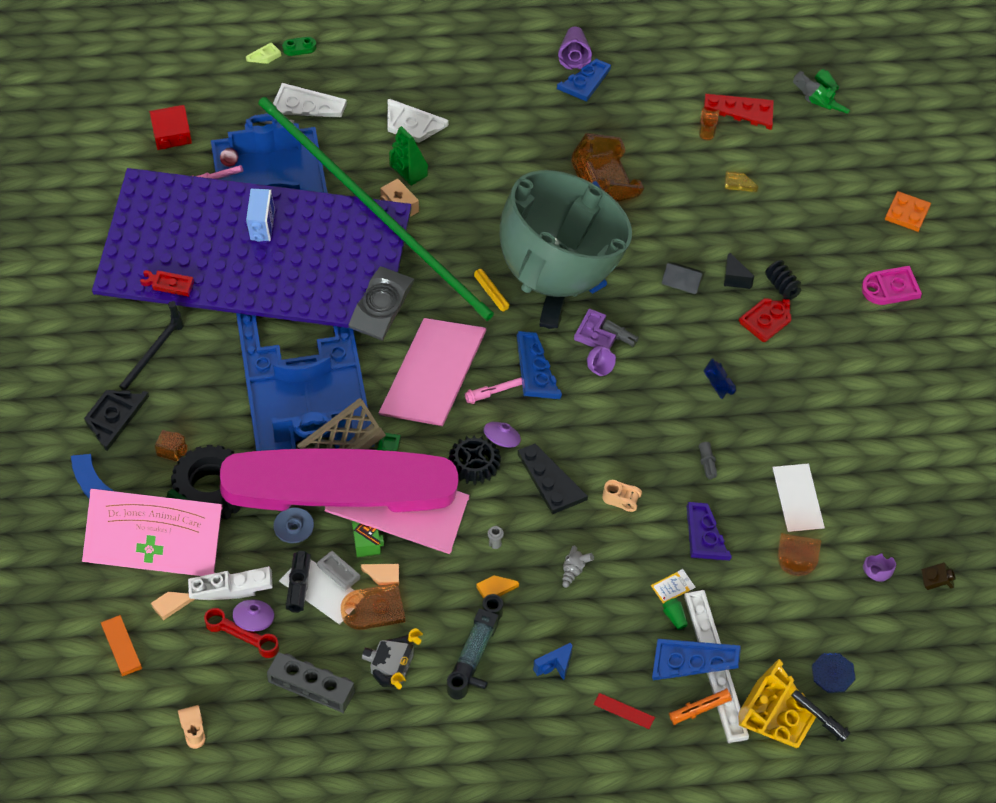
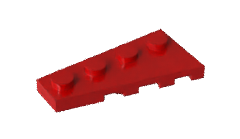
M705 94L704 111L724 117L729 115L738 121H741V119L747 120L752 125L758 126V124L766 126V129L772 130L774 100Z

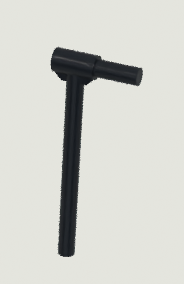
M174 301L168 303L171 312L170 324L119 385L122 390L125 391L171 333L184 327L181 314Z

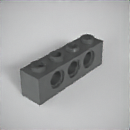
M278 652L267 671L269 683L341 713L345 712L355 693L354 683L350 679L333 675L327 669L321 670L316 668L310 662H301L290 654L284 655ZM292 671L298 672V673L295 674V675H290V674H289V673L292 672ZM310 679H315V680H316V681L313 682V683L307 682V681L310 680ZM328 687H335L332 691L326 690Z

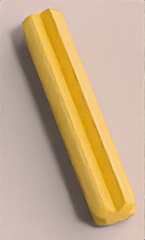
M483 269L476 270L474 277L502 312L508 310L509 303Z

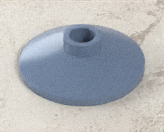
M301 508L284 510L274 520L275 534L279 539L287 543H299L306 540L314 528L312 516Z

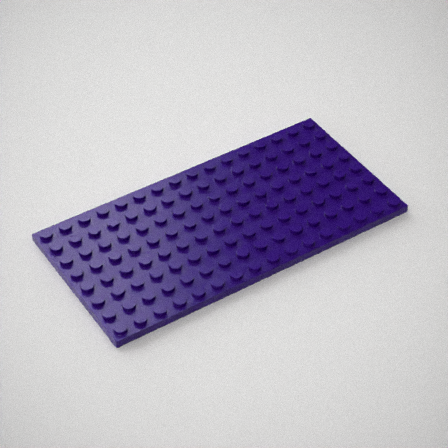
M127 168L92 293L94 295L163 304L174 301L178 306L349 328L348 325L356 305L364 296L372 276L379 267L382 266L395 272L399 271L404 241L358 197ZM251 189H268L272 192L275 213L271 241L258 242L250 240L246 218ZM373 199L407 231L412 208L411 204ZM148 270L156 275L158 270L194 278V284L189 297L153 290L152 285H141V279L146 280L149 278L144 277L143 272Z

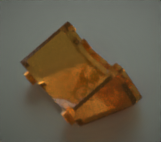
M591 133L584 135L572 154V164L578 177L591 183L597 181L601 189L616 202L638 197L644 190L640 180L634 179L631 182L629 181L620 162L621 157L625 153V146L620 137Z

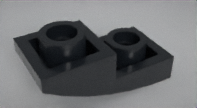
M546 296L540 318V327L548 329L559 327L565 297Z

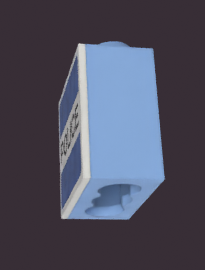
M250 190L246 218L250 240L258 242L271 241L275 213L271 190Z

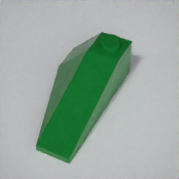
M401 126L398 128L395 136L396 142L392 144L393 149L389 152V165L412 186L428 176V164L414 138Z

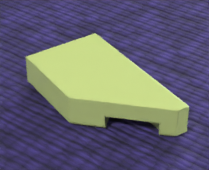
M271 42L247 55L246 61L268 64L281 57V51Z

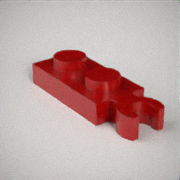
M145 270L143 272L144 277L149 278L140 280L141 285H152L153 290L189 297L194 284L193 277L158 270L156 275Z

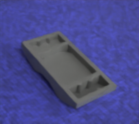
M380 266L372 276L364 296L357 303L348 327L383 341L415 280Z

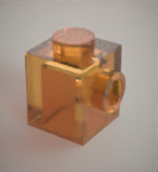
M162 430L155 444L157 456L176 462L185 455L188 447L183 435Z

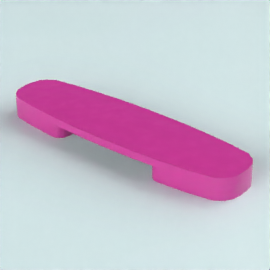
M367 449L252 451L228 456L222 462L220 469L221 496L226 502L236 506L277 511L287 510L291 505L335 507L387 506L392 512L445 508L452 504L458 486L456 466L447 458L397 451Z

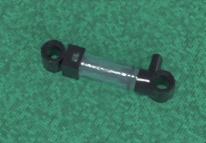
M496 594L487 595L483 599L482 609L479 608L474 619V626L452 673L447 678V693L453 699L464 698L468 692L469 684L481 689L487 688V681L473 677L490 637L494 635L497 629L498 620H500L503 614V600ZM454 684H461L462 686H461V687H454L453 685H454Z

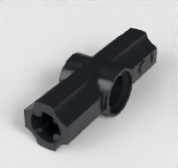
M298 551L293 554L286 600V610L293 613L304 611L311 554L306 553V551Z

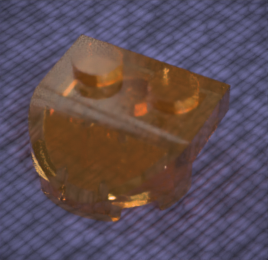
M781 533L777 554L780 567L790 575H808L818 564L821 540Z

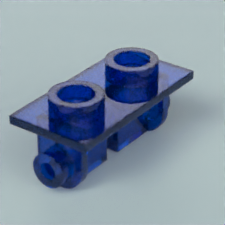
M712 358L704 369V373L720 398L723 399L727 393L730 395L734 394L736 386L730 378H726L727 373L723 369L722 364L717 361L715 362Z

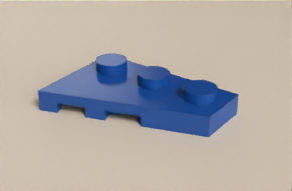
M595 59L581 68V71L577 74L570 75L565 82L561 81L558 83L557 89L587 102L611 70V65Z

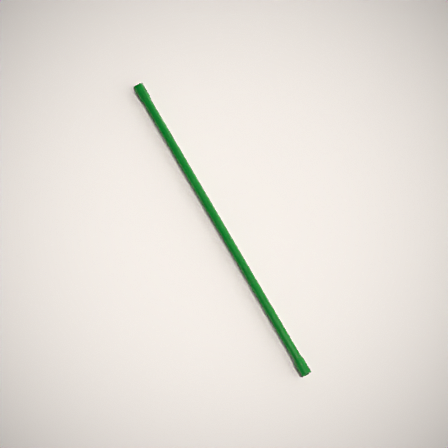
M262 97L259 100V106L276 119L417 253L482 318L489 321L493 317L494 312L476 298L287 119L267 97Z

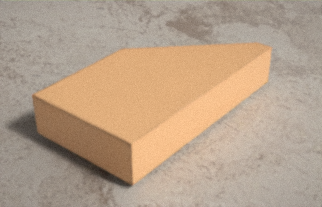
M361 564V570L367 573L376 584L399 585V564Z
M167 592L153 601L151 606L164 621L195 599H190L187 593Z

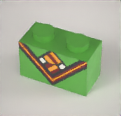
M352 521L356 556L364 557L381 554L380 547L384 546L383 535H379L378 529Z

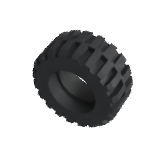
M206 445L207 447L204 448L199 446L194 451H188L185 453V457H181L177 461L178 465H175L172 470V489L187 498V500L222 504L221 518L225 517V519H228L232 513L236 514L240 510V506L226 502L221 496L220 489L213 492H201L193 488L194 484L205 476H220L222 462L228 456L234 454V451L229 448L225 450L224 446L219 445L217 447Z

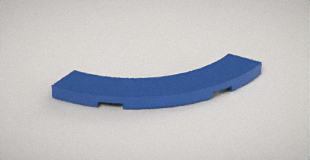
M91 454L71 456L75 478L89 499L91 489L113 491L97 476L93 468Z

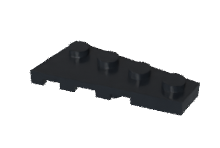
M536 444L518 450L519 458L552 514L588 500V496Z

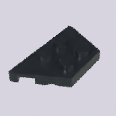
M106 390L85 416V423L106 451L110 449L148 399L149 394L147 391H142V394H133L131 391L118 392Z

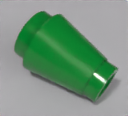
M822 69L814 77L816 82L826 88L835 87L837 90L839 89V85L828 70Z
M673 598L662 605L664 608L663 612L677 630L688 626L681 601Z

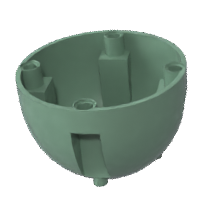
M540 170L527 173L515 182L502 211L499 237L504 259L513 275L522 283L521 289L524 292L530 293L533 290L537 293L553 297H576L578 294L599 285L615 269L631 242L632 228L621 206L601 188L585 179L568 173Z

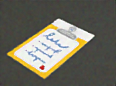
M683 569L650 585L663 604L696 588Z

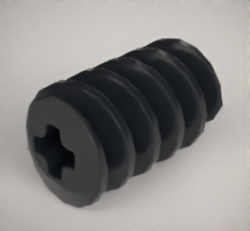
M783 260L776 261L766 269V277L779 293L783 295L784 299L791 300L800 294L801 288L799 287L801 282L797 280L795 275H792L793 272L788 270V266L784 265Z

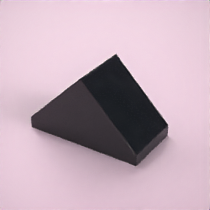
M729 253L725 266L724 286L752 288L754 275Z

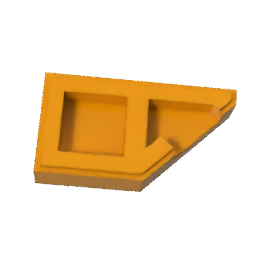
M495 575L476 584V588L483 599L490 594L502 596L519 587L518 581Z

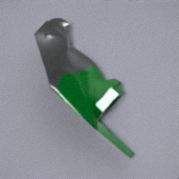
M801 71L794 76L793 83L804 93L805 99L808 102L829 110L832 108L849 114L850 110L837 103L834 99L837 88H826L822 84L806 77L804 72Z

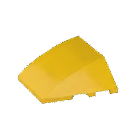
M778 659L757 680L738 712L739 726L794 748H799L816 717L791 696L798 689L793 683L794 679L792 676H788L782 667L783 663Z

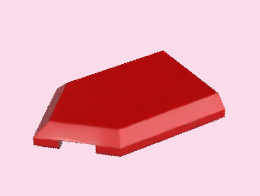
M764 298L739 318V322L759 340L767 342L791 322L790 299L774 301Z

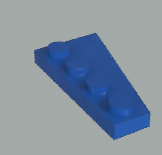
M518 331L517 344L523 396L560 399L562 393L556 386L557 381L555 376L551 374L550 364L544 357V350L537 333Z
M658 639L652 678L653 680L737 669L739 668L741 646Z

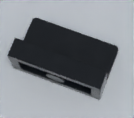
M668 262L662 284L696 294L705 272L674 262Z

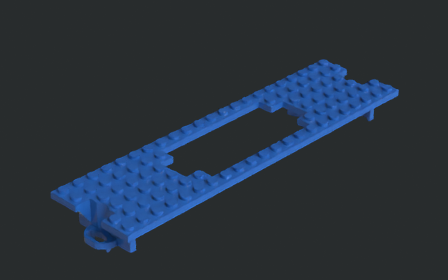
M269 114L254 115L246 119L245 130L228 132V138L211 140L215 172L239 165L243 167V172L220 178L219 180L327 193L322 163ZM272 121L271 124H266L265 126H253V123ZM294 123V125L299 129V123ZM315 127L299 129L319 148ZM233 148L237 151L239 159L234 166H225L220 161V155L224 149ZM236 313L256 451L296 449L295 442L306 439L357 399L361 398L367 406L353 329L333 326L335 337L317 339L319 355L282 360L279 345L260 347L256 316ZM361 406L354 410L353 416L361 415ZM347 419L339 421L337 428H345ZM352 420L350 428L357 429L359 420ZM364 421L362 429L368 427L371 422ZM326 431L322 437H330L331 431ZM336 432L334 440L341 441L343 432ZM348 432L346 441L351 440L355 433ZM335 445V449H339L340 445Z

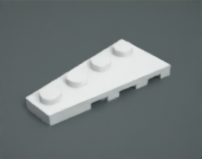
M282 83L273 104L283 115L342 117L347 100Z

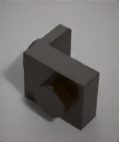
M945 563L921 569L924 586L927 590L943 585H948L950 589L954 588L953 580H956L955 573Z

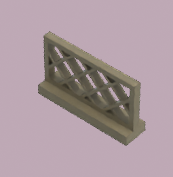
M359 398L300 442L297 447L304 449L310 443H315L314 449H319L320 444H327L326 449H331L332 444L340 445L339 449H369L386 435L373 418L363 400ZM361 406V415L353 416L354 410ZM347 419L345 428H337L339 421ZM352 420H359L357 429L350 428ZM364 421L372 423L365 429H362ZM326 431H331L329 440L322 439V435ZM336 432H343L341 441L334 440ZM348 432L355 433L351 440L346 441Z

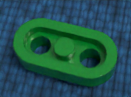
M312 37L288 39L283 42V52L288 56L313 53L316 50V40Z

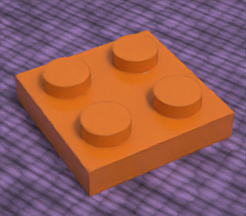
M897 191L885 220L919 232L931 203Z

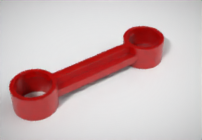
M219 608L209 609L205 613V625L209 631H225L257 647L260 655L265 658H272L279 652L278 639L273 634L261 636L253 631L244 630L237 626L236 623L226 619L224 612ZM212 616L222 617V621L218 624H210L208 622ZM268 641L274 642L276 645L271 650H263L261 648L262 644Z

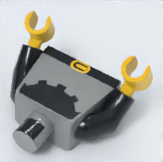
M414 628L408 635L381 640L377 650L364 649L362 659L371 662V674L382 687L402 688L403 681H406L405 676L414 656V645L412 644H421V639L418 636L423 635V633L419 629Z

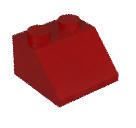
M184 105L149 111L157 150L192 144Z

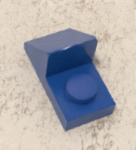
M566 644L535 659L533 670L536 675L548 674L556 668L564 680L572 656V644Z

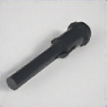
M798 690L791 694L796 701L823 723V727L837 737V741L843 742L849 736L848 727H843L831 715L828 717Z

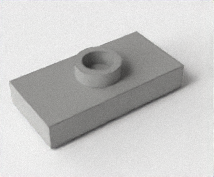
M333 551L317 562V566L345 591L360 580L361 575Z

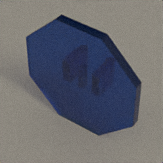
M823 653L811 666L813 681L827 693L845 692L856 680L853 663L840 653Z

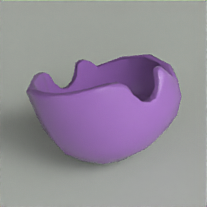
M605 346L594 347L587 357L588 368L599 376L608 375L613 370L616 362L615 354Z
M881 553L876 556L870 555L866 557L863 570L869 578L883 582L891 578L897 564L893 557L886 559Z

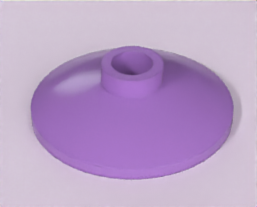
M489 422L484 427L486 437L497 445L512 448L520 444V434L507 423Z
M245 600L234 608L233 620L237 626L244 630L261 631L272 624L274 611L263 601Z

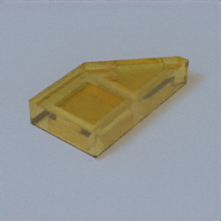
M726 171L725 189L757 192L758 186L744 173Z

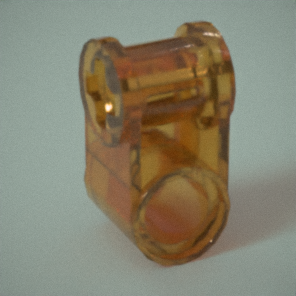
M702 108L699 136L702 139L712 140L714 138L720 110L710 111Z

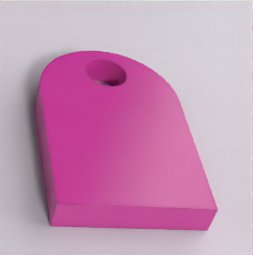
M910 266L872 272L864 278L862 284L864 297L878 305L919 299L922 295ZM867 288H874L876 291L871 292Z

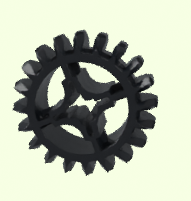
M466 435L465 441L459 439L458 444L454 443L453 449L449 451L448 460L452 461L456 466L459 481L465 479L466 484L473 481L474 485H476L477 481L483 484L485 479L490 481L492 476H496L497 471L500 469L501 457L499 449H496L495 443H491L489 439L484 440L483 436L478 439L475 435L469 439ZM484 455H486L490 459L489 462L486 461L485 457H483ZM460 458L464 460V462L466 463L465 465H463L460 462Z

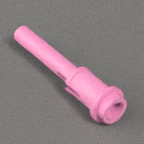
M239 165L212 174L207 172L196 177L220 179L243 172V167Z
M520 377L491 387L484 386L475 390L469 389L465 393V399L468 404H475V401L490 398L491 394L522 385V378Z

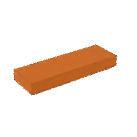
M121 615L101 622L122 677L142 669Z

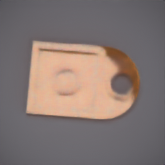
M398 583L355 590L347 594L341 603V617L345 624L353 629L364 630L404 623L405 614ZM349 608H354L357 610V612L353 615H349L346 613V610Z

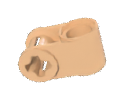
M609 480L605 483L602 498L608 505L634 512L637 509L636 503L638 498L641 497L642 491L636 486L627 485L616 480Z
M199 705L178 710L187 745L193 749L202 747L205 743V734Z

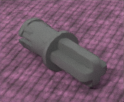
M610 320L603 324L602 329L615 334L616 340L620 339L631 347L636 345L635 342L638 341L639 337L625 330V327H620Z
M702 442L698 447L702 458L700 462L704 466L705 475L708 479L716 478V458L713 456L710 442Z

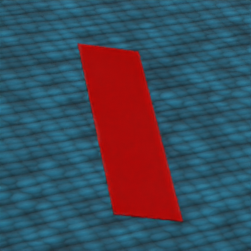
M601 693L598 694L593 704L647 729H650L655 717Z

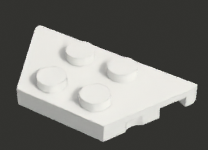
M388 99V132L397 134L398 128L402 126L414 138L415 142L420 143L449 125V120Z

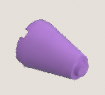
M579 27L568 29L558 51L559 62L567 69L573 70V68H578L579 70L591 62L592 50L582 29Z

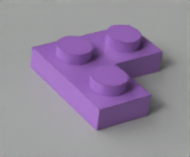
M589 309L574 335V340L591 347L605 346L611 349L616 335L601 329L606 320L605 314Z

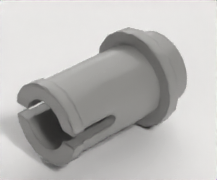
M493 526L488 530L489 546H492L493 549H498L502 545L501 539L504 532L500 527Z

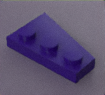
M688 502L686 507L691 558L730 561L732 556L724 545L725 540L717 530V523L708 503Z

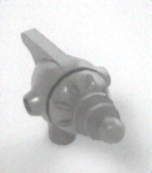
M575 545L572 546L563 564L565 573L563 574L564 582L562 585L564 588H567L575 577L583 572L585 563L594 560L592 553L582 555L580 551H577Z

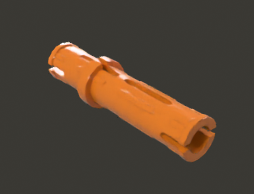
M726 688L692 704L690 702L686 703L685 707L669 712V716L673 725H676L689 718L694 719L698 714L732 701V697Z

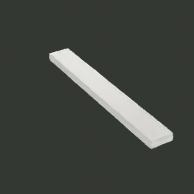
M705 590L685 593L684 598L697 642L721 644ZM729 670L707 673L713 694L727 688L732 697V701L717 706L727 742L733 743L748 740L747 728L739 726L738 712L741 708Z

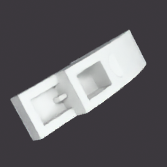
M264 567L235 574H229L228 571L190 578L188 579L189 598L226 600L256 596V591L273 588L272 570L270 567Z

